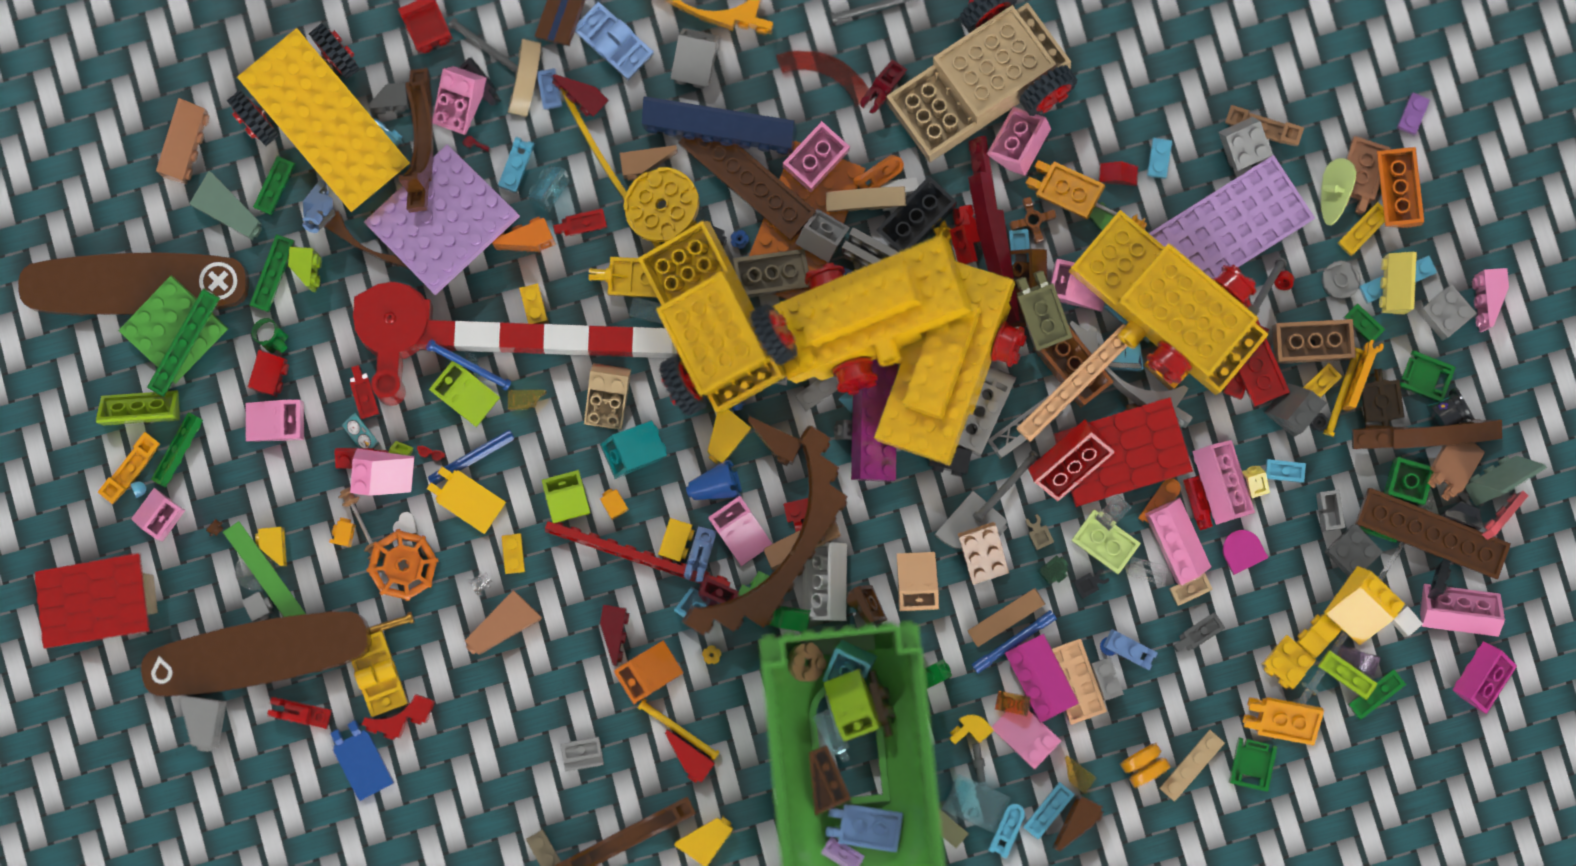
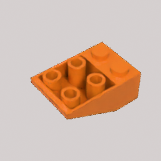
M540 217L530 220L528 225L523 226L521 224L513 227L512 231L507 234L503 232L492 242L496 250L540 252L556 245L545 218L540 219Z
M664 640L613 671L633 704L641 701L684 673Z

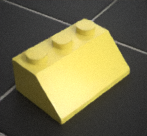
M1417 252L1389 253L1382 259L1381 269L1384 270V275L1380 281V288L1383 289V295L1379 300V307L1382 308V313L1406 314L1414 310Z

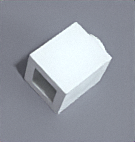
M1408 606L1403 607L1392 621V624L1404 637H1409L1423 625Z

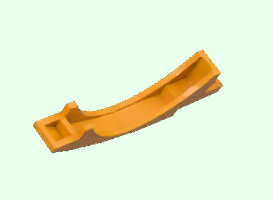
M665 0L703 21L732 31L734 25L737 24L741 29L748 30L752 28L759 34L766 35L767 33H772L773 22L757 18L761 0H748L737 7L722 11H706L691 7L681 0Z

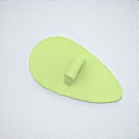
M1344 158L1335 159L1330 162L1323 174L1321 210L1325 223L1330 226L1343 213L1356 181L1354 164Z

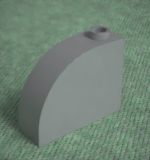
M972 491L934 536L944 544L962 550L958 533L995 522L998 534L1001 535L1008 528L1005 525L1008 521L994 508H991L984 516V520L978 522L973 517V514L976 511L978 512L986 504V501Z

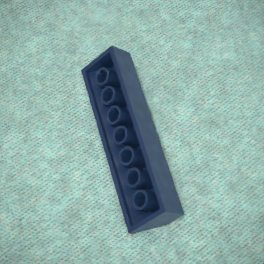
M643 97L642 125L649 133L663 132L671 137L682 135L686 139L700 138L702 141L709 143L719 141L723 145L731 146L732 144H737L746 149L756 147L764 152L775 150L783 155L793 153L797 135L794 120Z

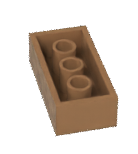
M1353 319L1276 323L1272 326L1274 357L1278 364L1344 361L1355 358ZM1310 339L1315 341V345L1311 344Z

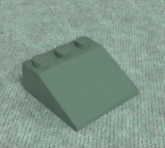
M1506 456L1498 461V466L1491 465L1484 469L1483 475L1480 476L1478 473L1472 476L1465 489L1475 506L1507 493L1546 469L1547 466L1520 456L1512 458Z

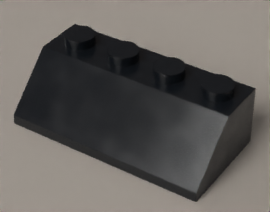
M928 176L906 199V206L898 207L876 231L890 248L900 253L921 244L933 232V229L937 228L953 209L957 207V201Z

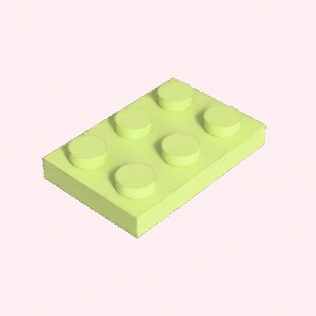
M1096 510L1090 513L1071 540L1117 575L1141 544Z

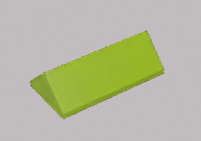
M178 390L167 391L164 397L155 392L101 396L96 423L105 426L180 420Z

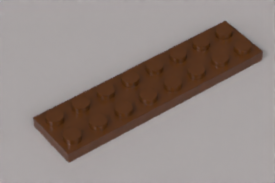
M684 137L678 142L683 149L790 241L803 229L808 220L817 213L739 145L732 144L727 146L719 141L709 143L702 141L700 138L690 140Z
M1372 488L1367 489L1355 524L1442 559L1445 558L1452 563L1498 580L1511 545V543L1496 537L1487 540L1481 531Z

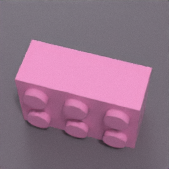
M821 121L783 162V168L809 192H812L850 151V146Z

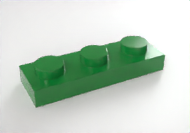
M279 156L276 157L253 208L272 216L296 165L295 163Z
M1392 669L1376 682L1378 684L1367 700L1359 695L1347 704L1359 720L1363 719L1406 685L1395 669Z

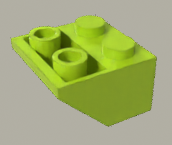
M290 247L288 266L312 292H316V288L320 286L318 268H321L322 258L319 257V254L313 248Z
M579 470L541 480L553 523L590 514Z

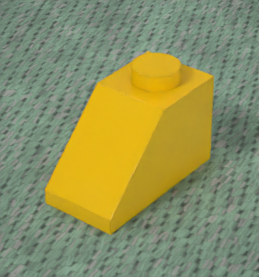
M283 527L258 529V533L255 534L256 545H259V548L278 565L287 566L285 529Z

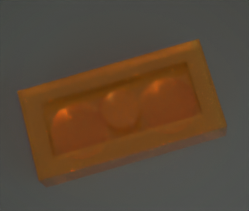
M998 691L995 710L1027 716L1031 697Z

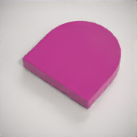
M1238 530L1232 532L1224 541L1223 556L1233 575L1268 558L1259 538L1250 531Z

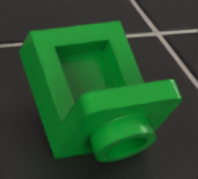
M944 659L924 668L926 689L952 676L950 666Z

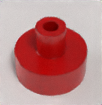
M1281 271L1274 284L1280 290H1290L1294 284V276L1289 271Z

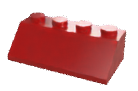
M1083 420L1031 465L1028 470L1033 481L1056 501H1059L1112 456L1115 451L1094 426L1087 420Z

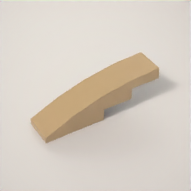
M904 186L826 192L828 212L876 210L906 206Z

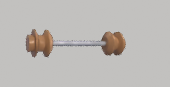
M351 487L342 490L338 498H343L344 503L342 506L352 507L369 542V545L364 550V552H369V560L371 559L374 542H372L354 505L360 497H355L354 493H350ZM380 551L379 559L382 558V557H384V556H383V552H381V551Z

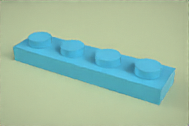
M1430 256L1416 261L1415 283L1437 273ZM1383 276L1359 286L1366 304L1379 299L1383 295V289L1380 288V281Z

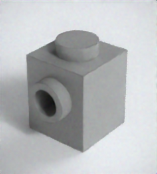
M257 592L242 600L253 622L268 620L270 618L269 615L273 613L271 610L273 605L268 597L265 598L263 592Z

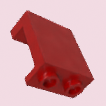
M416 0L398 8L418 54H426L432 51L433 47L438 45L444 46L453 39L436 0Z

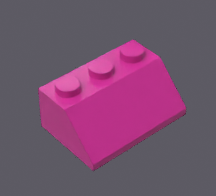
M1483 642L1476 650L1471 662L1467 664L1460 679L1456 681L1453 691L1460 698L1487 714L1517 665L1502 650Z

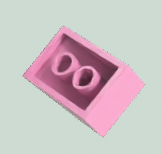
M357 448L353 457L350 493L371 496L411 492L415 456Z
M1018 700L992 726L994 732L1032 769H1035L1061 742L1042 722L1040 723L1039 719Z

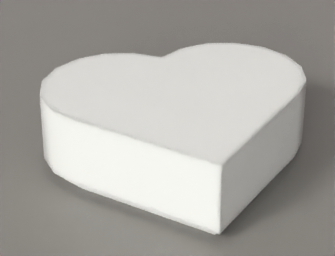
M409 512L402 513L399 521L394 523L393 531L395 532L396 529H400L412 534L417 533L414 516Z

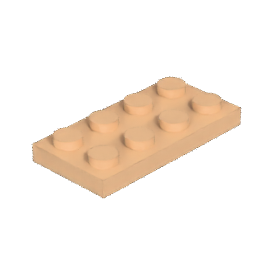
M1081 639L1053 648L1052 650L1079 701V704L1065 710L1070 725L1106 713L1107 709Z

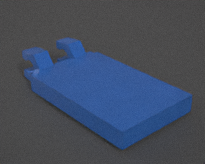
M354 720L347 724L353 736L344 740L339 729L331 732L330 735L336 744L333 746V752L358 800L361 801L395 782L368 731H362L357 721Z

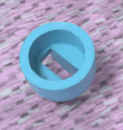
M139 481L131 484L136 498L145 494L146 485L143 482Z

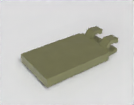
M1043 271L1033 273L1037 286L1029 288L1026 278L1022 277L1015 280L1020 291L1017 293L1018 296L1016 298L1036 351L1072 338L1054 283L1047 282Z

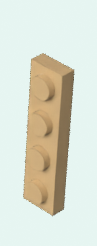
M1209 730L1159 789L1170 799L1176 801L1225 742Z

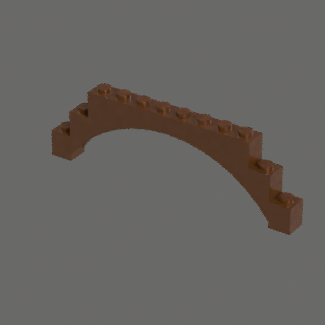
M808 425L798 440L802 444L809 476L808 504L799 535L783 562L767 579L739 597L712 606L696 608L691 605L682 619L683 623L703 636L712 630L714 626L712 622L714 620L733 632L742 626L744 622L742 618L744 616L763 628L771 623L774 617L772 614L784 602V595L793 589L795 585L793 581L805 570L804 564L807 560L812 559L816 552L814 550L818 543L821 544L826 537V530L834 525L837 519L835 516L838 511H842L847 504L846 499L848 496L829 484L837 478L839 467L821 455L822 452L825 453L829 448L830 437L815 427Z

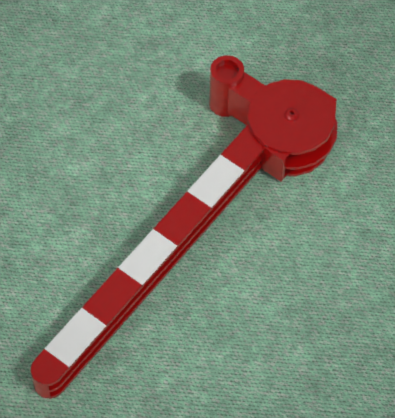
M398 282L377 284L354 296L353 319L355 331L367 350L377 356V372L372 378V389L379 400L388 406L398 405L405 398L406 389L402 383L403 359H407L419 350H426V346L431 339L449 351L670 358L676 354L678 355L666 328L433 320V305L431 301L426 300L420 292L410 285Z

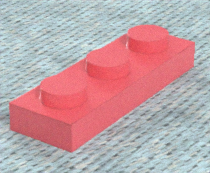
M1524 491L1518 494L1513 493L1506 500L1508 504L1505 507L1502 506L1496 512L1497 517L1494 520L1491 519L1485 525L1486 530L1482 535L1487 540L1494 537L1529 495Z

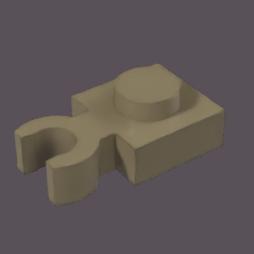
M1038 514L1034 515L1036 518L1035 524L1030 523L1029 519L1025 520L1026 525L1033 530L1028 534L1036 551L1054 543L1047 526H1040L1041 519Z

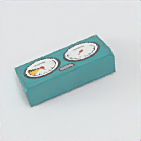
M357 413L351 415L342 424V427L359 448L372 449L380 444Z

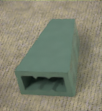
M208 171L189 204L251 240L254 237H258L262 230L261 222L213 173Z

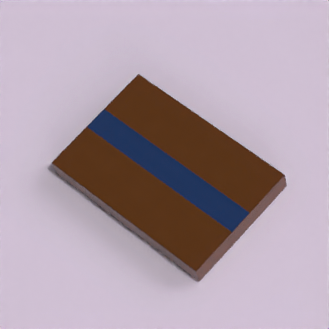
M547 0L535 37L570 46L586 0Z

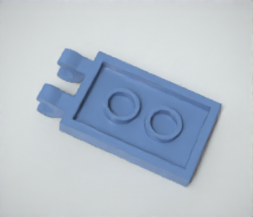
M844 803L843 809L836 807L829 809L830 817L842 818L841 828L827 826L826 836L839 837V844L897 852L903 813Z

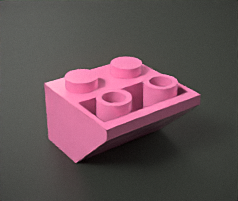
M154 488L131 520L155 539L164 541L186 510Z

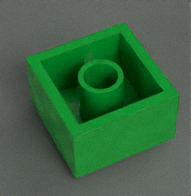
M1400 457L1394 458L1384 493L1410 504L1423 506L1426 504L1430 490L1428 481L1434 472L1430 469L1431 466Z

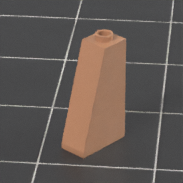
M513 590L465 640L467 643L465 647L472 654L477 653L480 655L540 621L542 617Z

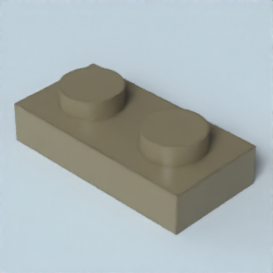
M543 829L525 839L540 866H554L562 862Z

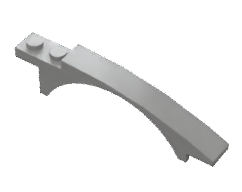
M1071 321L1069 324L1070 328L1093 354L1099 348L1097 328L1091 326L1087 331ZM1108 366L1104 369L1114 381L1112 384L1137 405L1142 406L1171 397L1179 426L1186 428L1192 420V416L1177 407L1189 389L1183 385L1167 391L1144 390L1126 383Z

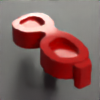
M417 446L421 457L426 458L432 455L434 461H440L445 458L446 454L442 451H432L425 446Z

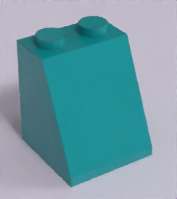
M652 420L613 434L600 444L614 479L632 473L667 456L666 446L661 442L659 430Z

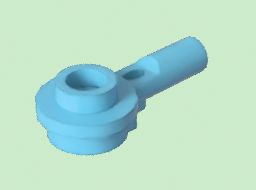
M376 118L374 119L396 147L403 143L401 140L402 136L395 130L389 131L382 122Z

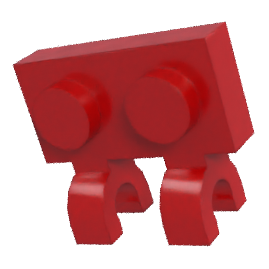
M808 498L783 504L787 523H794L795 532L801 530V520L805 518Z

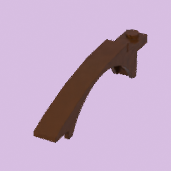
M428 68L410 70L409 82H406L413 119L414 147L410 167L404 175L399 176V181L407 191L406 209L409 213L427 210L429 181H432L433 118Z
M334 210L335 216L324 226L327 230L373 257L410 270L396 255L378 253L360 244L348 231L342 214Z
M1475 419L1460 424L1432 427H1394L1367 424L1364 429H1352L1353 449L1430 447L1502 439L1501 419Z
M685 797L554 866H597L696 813L688 797Z

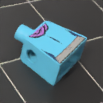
M1140 343L1135 349L1127 346L1108 367L1111 370L1142 371L1143 362Z

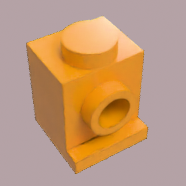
M340 517L337 525L334 524L332 536H334V539H330L329 543L351 547L356 527L355 524L351 523V519Z

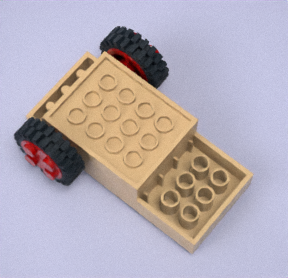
M970 0L968 7L963 9L959 20L969 34L934 56L933 66L886 96L888 106L929 163L1019 103H1021L1029 116L1039 115L1041 112L1046 113L1054 104L1061 103L1067 99L1068 94L1071 92L1070 90L1074 89L1075 85H1077L1078 79L1070 70L1071 60L1028 3L1016 10L1014 6L1017 0Z

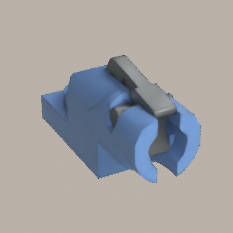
M323 180L318 181L303 201L304 218L302 220L304 223L302 225L307 231L312 233H318L335 216L333 198L328 196L327 183Z

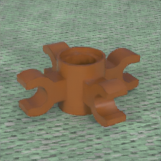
M1031 197L1024 198L1022 202L1026 216L1024 219L1010 222L1011 230H1018L1025 227L1032 231L1035 244L1041 243L1044 239L1039 226L1042 222L1054 220L1056 217L1055 210L1040 214V212L1034 210ZM1028 217H1036L1038 223L1035 225L1030 224Z

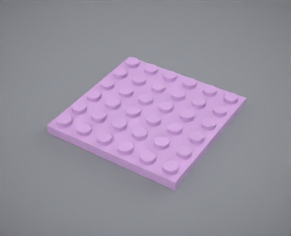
M446 145L433 157L432 181H429L426 211L411 213L407 211V191L402 186L370 215L364 223L436 295L520 216L453 149Z

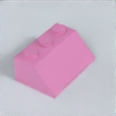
M1013 107L987 155L1009 171L1025 176L1051 130L1046 117L1040 115L1029 116L1027 111Z

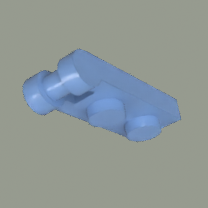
M1112 629L1103 647L1147 670L1151 669V662L1158 654L1156 651ZM1143 653L1147 654L1144 661L1140 659Z

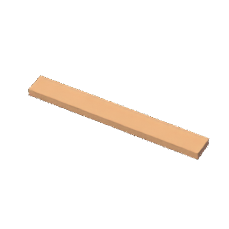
M1124 323L1016 428L1029 442L1127 347L1117 336L1125 326Z

